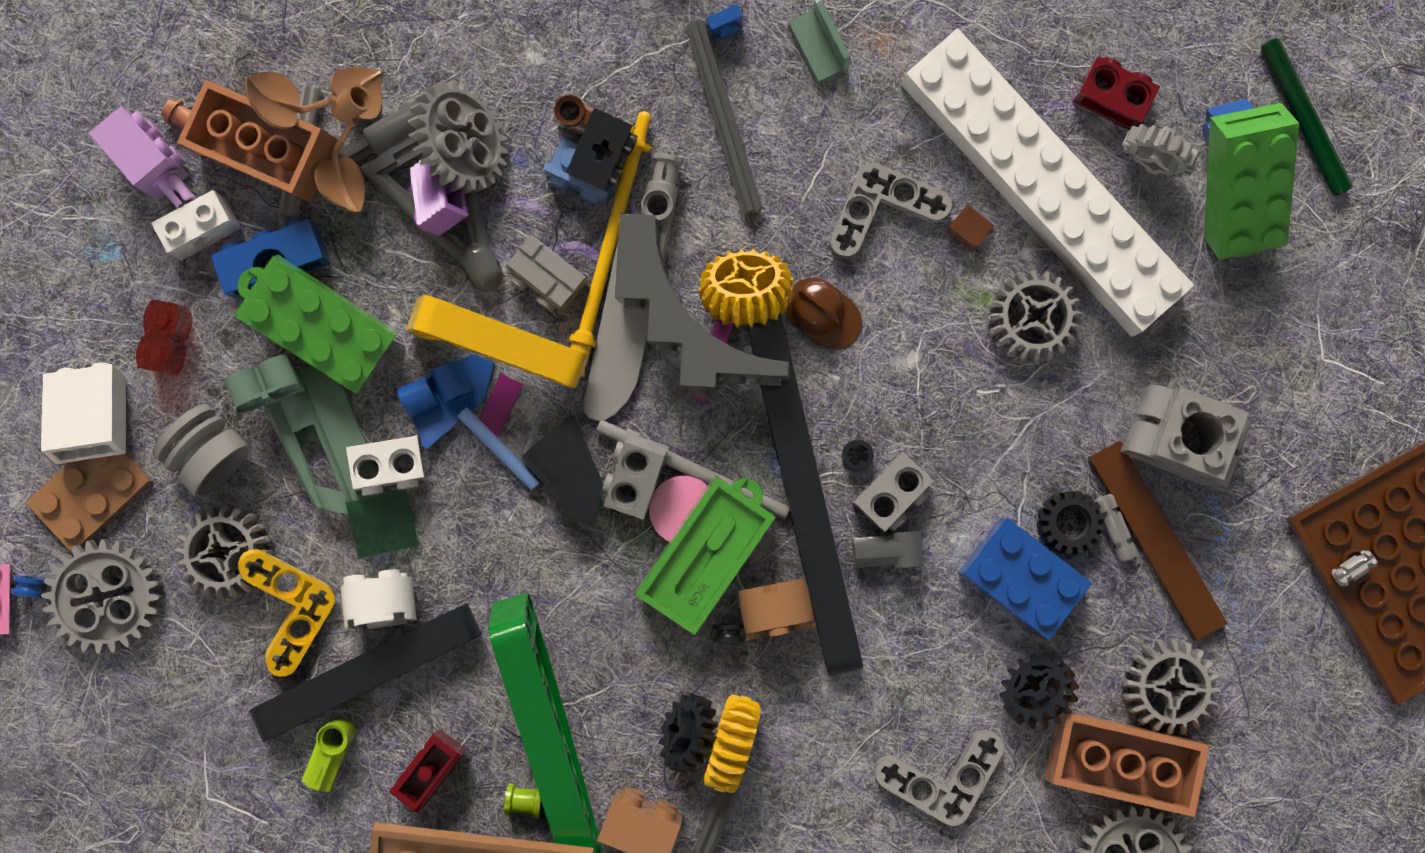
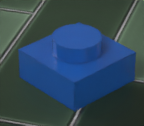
M738 3L706 17V26L712 41L719 37L722 40L731 38L743 27V14Z

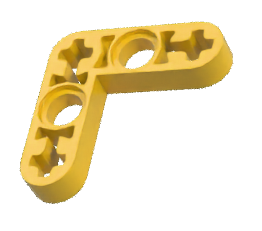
M258 549L248 550L241 555L238 561V570L242 579L293 605L265 653V663L268 670L275 676H288L297 669L333 608L335 596L330 586L325 582ZM259 558L261 559L262 567L272 572L274 565L277 566L271 573L268 584L265 583L268 579L266 574L260 571H255L252 575L249 574V568L246 565L248 561L254 563ZM283 574H293L297 578L296 586L290 591L279 590L276 585L277 579ZM323 590L326 601L324 603L317 602L312 610L314 615H317L316 619H313L307 612L300 611L302 607L309 611L313 603L309 597L310 594H318ZM297 620H305L310 624L308 633L302 637H295L290 634V627ZM286 638L291 644L299 646V648L295 649L291 645L287 652L290 662L288 664L282 662L278 667L273 657L275 654L281 656L285 652L287 645L282 640Z

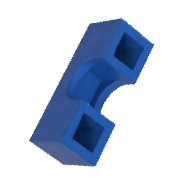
M305 218L292 219L285 223V228L274 232L272 230L257 232L252 236V240L242 244L240 242L225 244L220 247V252L211 255L223 292L233 299L242 297L237 288L240 275L252 267L263 268L266 261L273 256L284 255L286 260L306 273L331 264L318 226L310 219L305 220ZM257 277L251 280L249 289H252L257 281Z

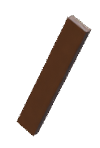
M1120 440L1088 457V460L1107 493L1114 496L1118 505L1116 507L1117 510L1121 512L1127 527L1192 638L1198 641L1228 623L1130 456L1120 452L1123 444Z

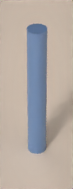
M467 407L457 416L530 490L540 482Z

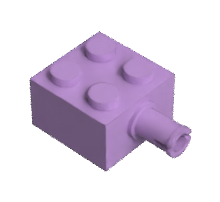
M120 106L89 132L92 138L136 188L158 201L166 195L175 205L176 209L186 204L184 200L191 202L196 199V196L182 182L190 175L182 166L186 160L172 145L169 147L162 139L164 134L152 121H147L138 111L132 114L123 106Z

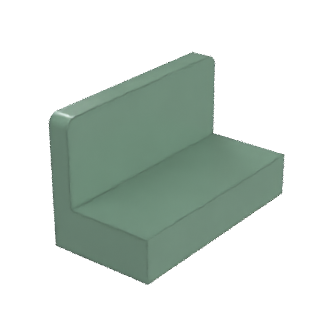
M822 0L814 1L813 10L788 21V27L818 85L849 70L851 56Z

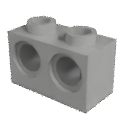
M631 433L624 443L618 441L612 457V461L617 463L614 475L607 474L602 488V493L607 495L604 506L644 520L649 510V504L656 489L669 446ZM634 452L641 453L645 456L647 464L643 466L636 465L631 460L630 454ZM620 486H632L636 491V496H625L621 492Z
M901 452L852 504L881 532H885L888 528L894 532L907 519L908 516L904 514L906 509L912 503L918 507L931 494L932 491L928 487L933 480L904 452ZM903 472L910 473L915 478L916 485L911 492L903 491L898 485V478ZM879 497L888 499L892 505L891 513L887 517H880L874 511V502Z

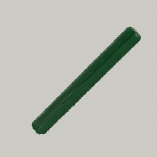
M1274 38L1267 41L1261 46V51L1295 119L1299 122V128L1332 194L1338 196L1353 188V184L1281 40Z

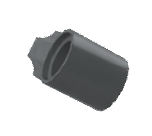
M921 531L890 533V536L853 538L855 568L924 566Z

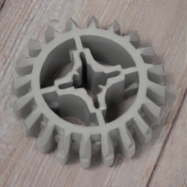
M1036 270L1029 272L1028 280L1022 272L1015 275V282L1007 278L1003 282L1006 290L997 288L994 292L995 297L1000 301L994 300L988 304L991 310L998 312L987 316L988 322H997L998 325L989 330L990 335L1000 333L1002 336L996 342V346L1001 347L1005 343L1009 344L1010 347L1006 351L1008 357L1012 356L1016 350L1020 351L1018 361L1022 363L1026 361L1029 353L1033 364L1040 362L1041 353L1047 362L1054 359V352L1060 356L1066 353L1064 344L1071 346L1075 343L1076 340L1070 333L1081 331V326L1072 322V320H1078L1083 317L1082 312L1072 310L1073 307L1080 304V300L1078 298L1069 300L1067 297L1073 292V287L1069 286L1062 290L1060 285L1063 283V278L1058 277L1051 283V273L1048 271L1043 273L1040 280ZM1023 291H1038L1046 294L1050 299L1045 302H1037L1030 295L1026 297ZM1013 298L1017 304L1015 308L1019 313V320L1011 328L1008 319V309ZM1044 307L1046 308V311L1040 314L1041 318L1038 321L1030 322L1026 326L1022 325L1028 320L1030 314L1036 311L1039 312ZM1055 307H1058L1060 313V327L1057 334L1054 333V326L1050 321V314ZM1025 331H1031L1039 338L1043 337L1047 343L1033 344L1022 340L1018 336Z
M222 505L220 511L216 507H208L207 516L204 513H196L195 520L197 524L192 522L184 524L189 535L180 534L177 537L185 545L184 548H177L174 552L177 555H184V560L179 561L176 566L177 568L188 569L182 576L184 581L195 579L192 584V590L200 591L204 588V597L210 598L216 593L218 600H225L229 594L232 598L240 597L241 589L245 592H251L254 589L253 585L242 579L240 573L237 574V571H239V558L244 552L252 549H258L273 555L272 550H264L263 544L271 542L272 539L270 536L260 537V533L265 530L266 526L262 523L254 525L257 517L255 514L249 513L244 517V508L236 507L232 512L230 505ZM224 523L231 524L239 529L246 540L235 542L230 532L225 531ZM208 534L209 545L204 551L200 552L202 542ZM223 547L236 548L229 551V555H224L226 558L212 557L219 554L220 549H224ZM258 558L254 563L250 561L246 563L249 568V574L252 575L259 569L266 570L260 563L261 559ZM213 563L217 567L219 574L223 573L225 581L211 576L203 564Z
M1173 638L1169 639L1167 646L1163 640H1155V651L1150 645H1143L1142 651L1145 657L1143 658L1134 653L1131 658L1137 663V666L1135 668L1125 666L1124 669L1127 673L1132 674L1131 680H1122V685L1131 687L1132 690L1123 694L1124 700H1135L1128 708L1129 712L1132 714L1140 713L1137 720L1140 724L1145 725L1150 722V730L1158 732L1162 728L1163 732L1167 735H1172L1175 728L1178 733L1182 735L1187 734V723L1194 729L1200 728L1197 717L1199 716L1205 720L1211 719L1210 714L1205 709L1207 706L1212 708L1218 706V703L1210 700L1211 694H1220L1221 692L1220 688L1211 686V682L1218 680L1219 675L1217 673H1207L1214 665L1212 660L1201 661L1204 656L1203 650L1196 649L1192 651V644L1186 641L1179 647L1178 640ZM1166 659V663L1162 664L1160 674L1155 678H1147L1151 669L1157 663ZM1179 659L1190 667L1196 683H1190L1184 679L1182 668L1179 667ZM1172 681L1185 688H1176L1175 691L1170 690L1171 692L1157 687V685L1166 686L1167 682L1171 683ZM1146 690L1158 694L1160 706H1163L1162 715L1150 705L1146 696ZM1188 695H1194L1191 703L1184 710L1176 713V710H1180L1181 701Z

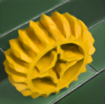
M755 248L751 252H744L740 249L739 253L734 254L727 251L726 257L715 256L714 263L706 264V270L701 272L699 280V298H701L705 312L710 313L713 320L721 319L723 325L732 322L735 323L737 328L742 324H748L752 329L754 323L766 325L767 319L778 320L779 313L787 311V306L791 303V298L793 297V278L787 263L781 262L779 256L770 257L768 251L757 253Z
M732 694L727 698L715 734L716 740L712 744L711 754L703 778L705 785L723 793L724 791L734 793L738 790L760 719L761 707L759 702L742 695L736 696Z

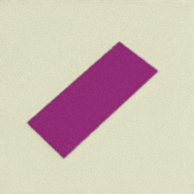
M503 374L499 375L479 417V420L497 438L524 385Z

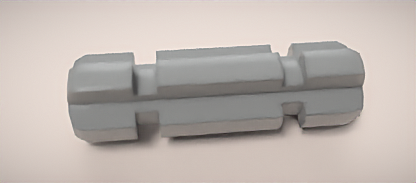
M1107 494L1097 498L1095 502H1098L1101 506L1099 508L1100 513L1105 515V519H1102V522L1105 525L1111 543L1117 547L1114 550L1118 559L1125 562L1138 556L1134 542L1129 540L1131 535L1120 511L1117 512L1116 510L1118 505L1114 496Z

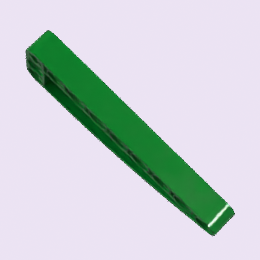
M524 593L493 602L488 627L490 642L555 844L594 848L593 853H603L602 845L597 841L599 834L531 597L529 593Z

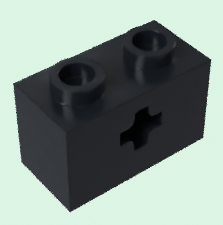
M594 107L566 173L605 191H608L610 186L616 187L624 170L623 167L619 166L625 153L628 155L632 153L638 136L634 134L636 127ZM607 141L610 142L608 149L613 151L610 158L604 156L602 161H599L601 154L596 152L599 145L605 146Z

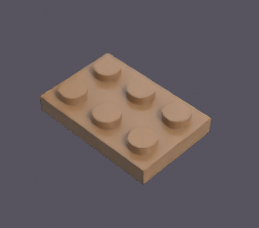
M127 452L126 454L68 462L25 503L72 553L73 546L80 545L83 548L86 541L93 539L140 495L153 480Z

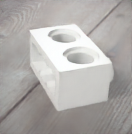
M417 436L346 447L352 487L354 491H362V496L384 493V486L396 484L398 490L419 487L418 481L425 480ZM401 455H408L414 459V467L408 473L402 474L395 470V460ZM366 461H374L379 466L378 474L373 479L367 480L360 476V467Z

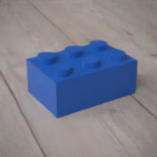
M1007 517L1000 518L958 572L1034 633L1047 640L1051 639L1093 584Z

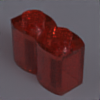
M152 299L144 313L143 328L145 334L137 346L136 363L140 369L177 377L185 362L186 351L184 342L191 332L192 313L190 309L176 303Z

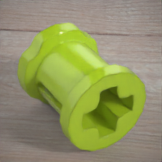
M509 783L505 795L504 815L510 816L512 813L533 815L534 819H540L543 804L538 788L536 790L517 788L513 783Z

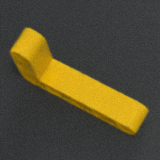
M423 295L416 299L405 332L433 342L444 341L574 389L577 387L588 356L580 351L428 295Z

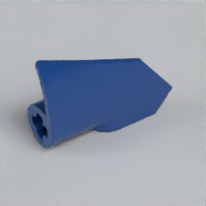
M472 354L461 360L458 359L441 365L430 371L431 374L397 389L401 404L408 416L412 417L425 449L430 448L461 421L457 416L466 407L473 411L486 399L494 363L476 354Z

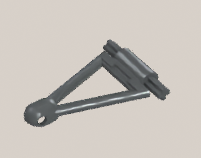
M416 100L363 129L365 135L341 148L338 154L339 159L348 157L357 164L376 153L377 158L359 168L361 173L414 222V198L388 174L422 155V152L413 151V148L419 145L418 140L409 137V134L416 131V128L408 123L409 119L415 117L410 111V107L417 104ZM471 191L464 194L466 196L464 200L467 202L465 206L468 208L466 212L469 214L466 217L471 244L465 246L449 230L440 236L425 232L461 264L462 269L475 288L483 292H489L498 288L502 283L503 269L489 247L478 192L473 193Z

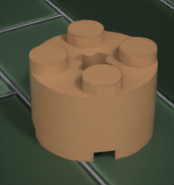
M806 578L738 591L747 641L767 637L766 630H768L769 637L791 633L793 631L792 625L795 626V631L816 627Z

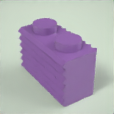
M419 160L415 167H410L412 180L410 190L414 196L415 204L414 220L417 228L440 236L469 215L466 212L468 208L465 206L467 202L464 200L466 196L462 193L461 189L452 192L450 183L440 186V175L436 174L430 177L429 171L431 166L429 164L420 165L421 160Z

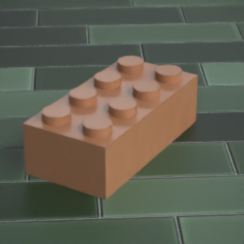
M205 79L177 143L199 155L312 203L318 190L314 180L315 167L323 159L331 160L330 154L338 139L323 129L300 119H297L296 125L289 129L273 127L256 114L246 96Z
M1062 712L1059 715L1061 723L1055 724L1044 776L1046 780L1062 787L1195 817L1209 745L1197 740L1154 732L1149 729L1072 712L1070 715Z

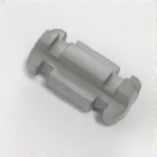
M1361 551L1360 555H1355L1339 565L1340 569H1333L1331 574L1340 586H1348L1349 581L1354 582L1370 572L1369 568H1376L1378 562L1370 551Z

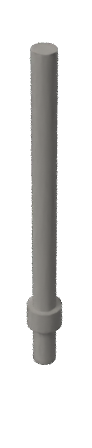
M604 420L600 421L596 430L597 433L623 443L630 433L637 436L641 435L628 428L626 431ZM668 450L664 464L700 479L707 484L710 483L714 475H717L730 485L734 482ZM741 488V492L744 495L753 497L751 491ZM763 495L761 506L773 515L785 520L790 507Z

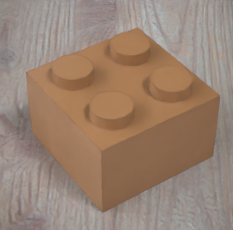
M625 787L624 791L617 789L597 841L626 853H671L681 827L683 814L677 812L678 806L671 802L659 799L658 803H654L644 799L645 793L635 788Z

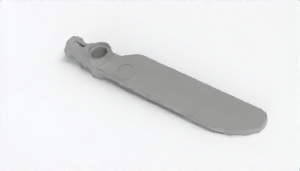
M654 153L655 169L652 181H648L645 195L641 201V214L654 215L650 212V205L657 199L665 200L668 203L667 210L663 214L655 215L660 222V245L664 262L679 190L675 185L679 166H683L684 159L672 154ZM618 243L583 403L585 414L597 421H606L616 415L631 398L638 383L647 342L649 305H645L644 310L626 309L624 304L619 303L615 298Z

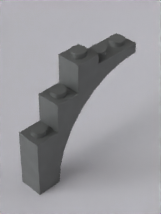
M620 214L615 298L619 303L624 304L626 309L644 310L645 305H649L647 342L651 346H656L657 352L677 353V347L682 348L680 386L684 390H689L688 395L707 397L710 396V391H719V377H725L724 382L728 384H746V379H760V385L781 386V380L790 381L789 362L760 358L734 349L708 333L688 314L677 299L667 277L661 253L660 222L655 215Z

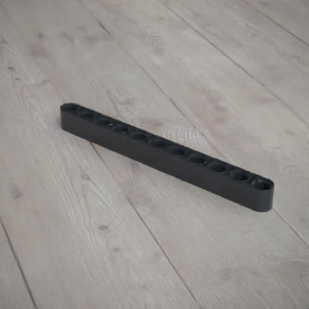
M779 313L778 320L767 319L766 325L754 323L752 329L748 324L746 326L754 356L789 362L790 381L781 380V386L760 385L787 503L790 507V516L804 576L809 588L824 662L830 677L863 669V662L781 313Z

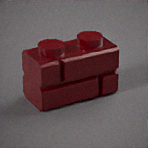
M439 729L431 735L424 748L419 751L389 792L418 814L428 804L467 750Z

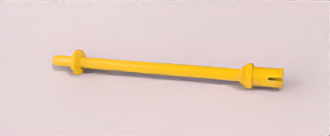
M646 111L640 112L637 116L634 134L638 136L632 153L626 156L624 170L619 181L580 327L574 334H570L568 340L572 342L570 348L588 355L580 377L585 376L591 348H595L597 343L592 332L619 237L620 214H625L641 153H650L652 149L650 145L645 143L651 121V116Z

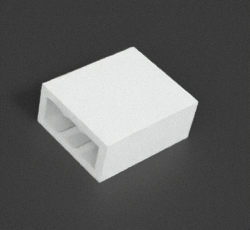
M95 363L87 368H62L54 373L43 374L41 452L56 464L126 454V377L113 364Z

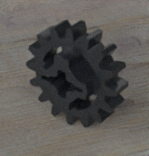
M1046 652L1042 660H1039L1035 653L1031 654L1030 662L1025 663L1020 658L1018 660L1020 667L1017 670L1013 668L1007 670L1012 676L1010 680L1005 679L1001 681V684L1007 690L1000 693V698L1005 703L1003 708L1018 725L1025 723L1030 730H1033L1037 723L1044 730L1048 729V721L1052 719L1057 724H1060L1061 718L1059 715L1062 712L1068 715L1072 713L1068 707L1069 702H1078V697L1073 692L1079 689V684L1074 679L1076 675L1069 665L1064 663L1062 658L1058 656L1056 659H1053Z
M689 693V696L681 695L680 703L676 701L672 703V713L666 712L665 714L668 721H664L660 729L661 733L664 734V737L659 740V744L664 746L660 752V757L665 758L664 765L670 767V770L685 774L687 771L693 773L695 772L696 765L703 766L704 754H711L709 745L712 746V743L716 740L715 733H712V731L718 726V722L712 719L717 711L711 708L712 701L705 699V697Z

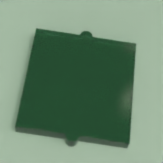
M406 489L345 502L351 526L348 529V533L353 535L358 559L419 545L413 522L416 519V515L411 513Z

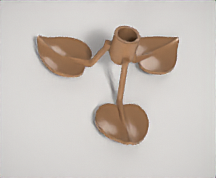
M363 67L340 69L334 73L330 80V89L333 95L306 106L298 105L300 101L299 92L293 82L286 76L272 71H264L256 75L247 76L245 79V90L249 103L256 114L273 127L280 129L292 128L297 123V113L303 114L328 105L331 106L332 115L338 121L347 123L330 154L331 160L323 159L316 165L314 180L319 192L329 202L351 213H359L363 207L365 197L362 173L358 165L351 158L342 157L339 159L338 154L353 127L358 125L357 119L370 121L379 115L382 107L381 82L383 72Z

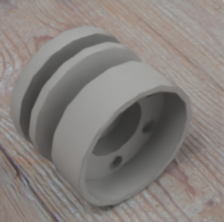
M204 403L187 411L173 422L158 439L152 452L159 462L165 463V468L169 472L181 470L179 482L193 496L201 498L220 487L241 467L251 452V445L236 430L229 429L222 432L225 427V420L221 416H216L215 410L209 404Z

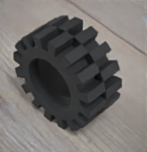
M1067 491L1057 493L1043 503L1044 507L1039 509L1038 512L1040 519L1037 521V527H1040V538H1044L1046 541L1044 544L1049 548L1055 549L1054 551L1058 553L1081 554L1086 550L1094 548L1096 542H1100L1102 538L1100 533L1105 531V525H1102V519H1105V515L1100 513L1099 508L1101 506L1098 502L1092 501L1093 497L1090 495L1081 494L1082 492ZM1067 509L1078 511L1084 521L1081 532L1073 537L1064 535L1058 527V518Z

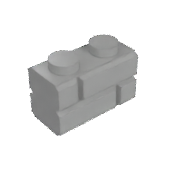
M532 234L506 264L507 270L512 273L508 279L524 292L528 287L539 295L536 301L551 313L555 308L564 313L588 283L587 278Z

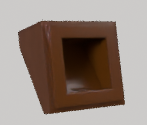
M966 205L948 227L946 233L973 253L994 225L969 205Z

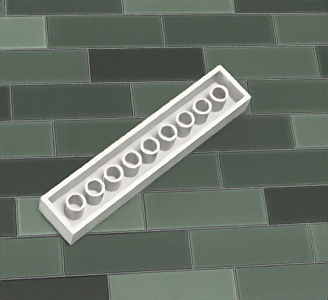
M958 28L905 74L902 82L903 88L1131 337L1143 332L1194 286L1186 275Z

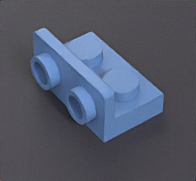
M563 137L550 164L546 163L543 168L546 177L549 178L548 183L562 191H566L569 187L579 192L578 197L591 205L597 206L600 202L608 206L617 186H610L609 190L605 191L566 173L578 144ZM601 155L599 161H602L604 156Z

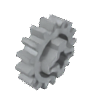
M1140 124L1139 128L1132 126L1122 143V146H1124L1123 151L1130 154V159L1140 163L1139 165L1144 166L1147 172L1157 176L1160 173L1166 176L1174 174L1179 178L1182 175L1189 177L1191 173H1194L1201 158L1198 156L1200 151L1193 149V143L1184 140L1183 136L1177 135L1176 130L1165 126L1163 129H1159L1154 125L1149 128L1143 124Z

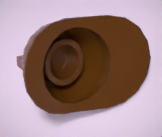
M809 277L798 281L793 286V297L791 298V303L787 306L786 312L788 318L796 327L817 344L827 349L838 350L845 348L857 339L861 331L862 318L859 309L847 296L831 283L821 278Z

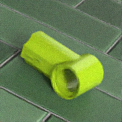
M342 717L334 718L318 731L315 748L301 780L307 787L317 791L330 792L332 790L348 748L355 740L356 729L350 720ZM334 728L342 733V744H337L331 740L329 735L330 729Z

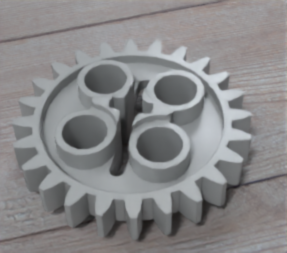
M442 80L422 90L423 93L415 97L417 104L410 107V111L415 117L408 120V123L416 128V131L409 134V137L418 140L419 144L413 148V151L422 152L424 156L420 161V165L429 164L431 166L429 176L440 175V186L450 183L452 192L461 189L463 194L471 191L476 193L495 184V179L502 176L500 168L507 164L501 158V156L508 154V150L501 146V142L507 140V137L499 134L498 129L503 127V123L494 121L493 118L496 116L497 111H488V99L479 101L477 89L468 92L467 83L458 86L456 80L448 83Z
M101 539L99 547H97L94 540L86 541L85 550L80 545L73 546L72 553L74 557L69 554H61L59 556L64 566L52 565L50 567L57 576L56 578L44 579V583L51 586L52 591L41 594V597L51 599L52 603L43 608V612H54L55 615L48 622V625L58 623L61 625L56 634L57 637L70 634L69 646L82 641L81 651L85 652L90 650L94 644L96 654H100L105 651L107 645L111 652L120 649V642L125 647L133 645L131 634L140 639L145 636L141 626H154L155 623L148 615L157 614L161 611V609L152 604L153 601L163 598V595L153 592V588L162 584V581L151 580L150 576L157 568L145 569L143 565L149 557L146 555L136 559L137 547H130L123 552L124 541H116L111 549L109 539ZM114 565L118 566L123 572V579L119 584L114 583L110 578V570ZM78 574L85 576L88 581L87 589L84 592L79 591L75 586V578ZM127 586H132L134 589L132 593L105 600H98L78 606L72 604L74 599ZM121 600L127 601L131 606V613L128 618L122 617L118 612L117 606ZM86 608L91 609L95 613L96 621L93 626L87 625L83 620V612Z
M1127 804L1125 814L1117 807H1112L1113 818L1111 819L1100 813V819L1103 823L1100 827L1090 822L1088 825L1094 833L1092 837L1081 835V838L1088 845L1087 848H1077L1076 852L1105 853L1108 846L1118 844L1119 853H1130L1123 840L1125 833L1128 834L1132 853H1187L1192 849V846L1188 843H1179L1186 834L1180 829L1172 831L1176 822L1170 818L1163 821L1164 814L1155 810L1150 816V809L1142 805L1137 814L1135 807ZM1145 833H1151L1153 837L1152 844L1146 849H1140L1139 840L1141 836Z

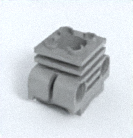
M1160 385L1144 387L1143 396L1135 416L1148 420V422L1135 421L1132 423L1125 445L1122 446L1120 452L1134 457V460L1165 470L1191 482L1205 484L1218 490L1227 489L1238 461L1234 454L1241 452L1252 423L1247 419L1249 413L1181 386L1174 390ZM1185 419L1194 423L1200 433V447L1195 454L1185 447L1181 439V427Z

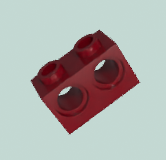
M1097 56L1089 67L1072 102L1130 130L1132 126L1139 127L1143 123L1160 86L1153 83V80L1146 74L1132 73L1122 68V65L1115 59ZM1095 78L1106 80L1109 89L1102 90L1097 87ZM1126 93L1135 94L1139 98L1140 104H1131L1126 98Z

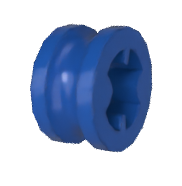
M23 575L14 576L17 586L12 588V594L43 598L41 597V594L44 593L42 587L47 585L44 583L43 578Z

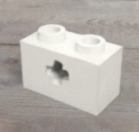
M214 190L151 223L166 252L181 261L241 229L227 199Z

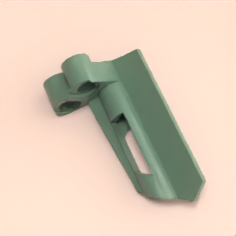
M286 354L269 358L261 362L258 367L240 370L224 379L237 413H245L265 407L314 507L374 522L379 521L391 506L385 487H383L384 493L362 496V491H354L352 487L346 447L366 444V441L342 384L313 366L294 367ZM317 442L322 444L341 491L317 486L302 450L305 443ZM366 461L361 465L359 473L363 479L369 480L376 477L378 470L374 461Z

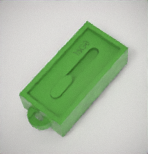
M1282 103L1210 117L1204 239L1219 260L1230 257L1239 259L1252 254L1255 256L1260 251L1283 247L1288 244L1299 122Z
M280 255L273 256L265 269L252 267L245 270L240 275L237 283L238 291L244 298V301L234 315L236 318L356 394L360 391L398 333ZM257 277L256 283L252 289H249L251 280Z
M714 475L636 589L635 596L694 636L776 518L771 512L761 506L763 492L756 481L749 478H740L730 485L717 475ZM741 488L751 491L753 497L744 495L741 492Z

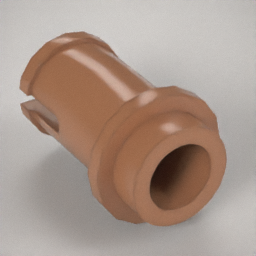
M170 99L164 105L161 116L165 118L167 124H175L183 129L191 110L184 106L183 101Z

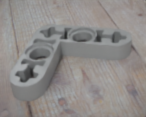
M866 164L860 169L832 233L830 249L836 257L841 259H850L855 256L862 245L879 202L924 221L939 223L946 219L951 211V198L947 193L880 164ZM873 172L878 174L877 181L883 184H887L888 178L894 181L890 185L886 196L882 194L884 186L874 184L873 188H869L866 186L867 180L863 176L869 177ZM898 185H908L912 189L913 198L910 201L900 202L896 199L894 189ZM920 191L926 193L922 200L932 203L935 198L941 201L940 207L944 208V211L939 210L936 215L930 213L931 207L921 202L919 209L913 206L919 198ZM860 202L866 205L869 212L868 216L863 220L852 218L849 213V208L852 204ZM843 221L851 227L863 229L861 233L856 229L854 230L851 243L855 244V247H848L846 251L839 249L841 243L836 241L837 237L844 238L849 227L843 226Z
M980 730L976 732L945 785L895 756L880 758L875 765L874 773L878 783L883 788L950 826H958L968 818L1004 752V743L993 731ZM991 737L993 738L991 744L995 747V751L984 754L981 761L988 764L984 770L976 762L970 761L969 758L973 755L978 759L982 753V748L978 746L981 740L987 742ZM893 763L897 764L896 771L905 778H907L909 771L914 773L907 780L903 792L899 790L903 786L899 780L892 777L888 782L884 780L886 776L882 771L884 766L890 768ZM966 768H974L979 773V781L973 787H965L960 782L961 772ZM918 781H926L931 786V794L925 800H917L912 795V787ZM955 785L963 793L970 795V797L966 801L961 796L957 803L961 812L958 815L952 813L950 817H946L947 810L944 808V804L946 802L952 804L958 795L956 792L951 791Z

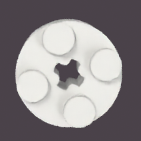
M399 569L378 572L379 578H365V575L343 577L344 585L340 586L345 630H358L357 625L366 624L368 629L406 624L407 620L416 621L412 577H408L407 573H400Z

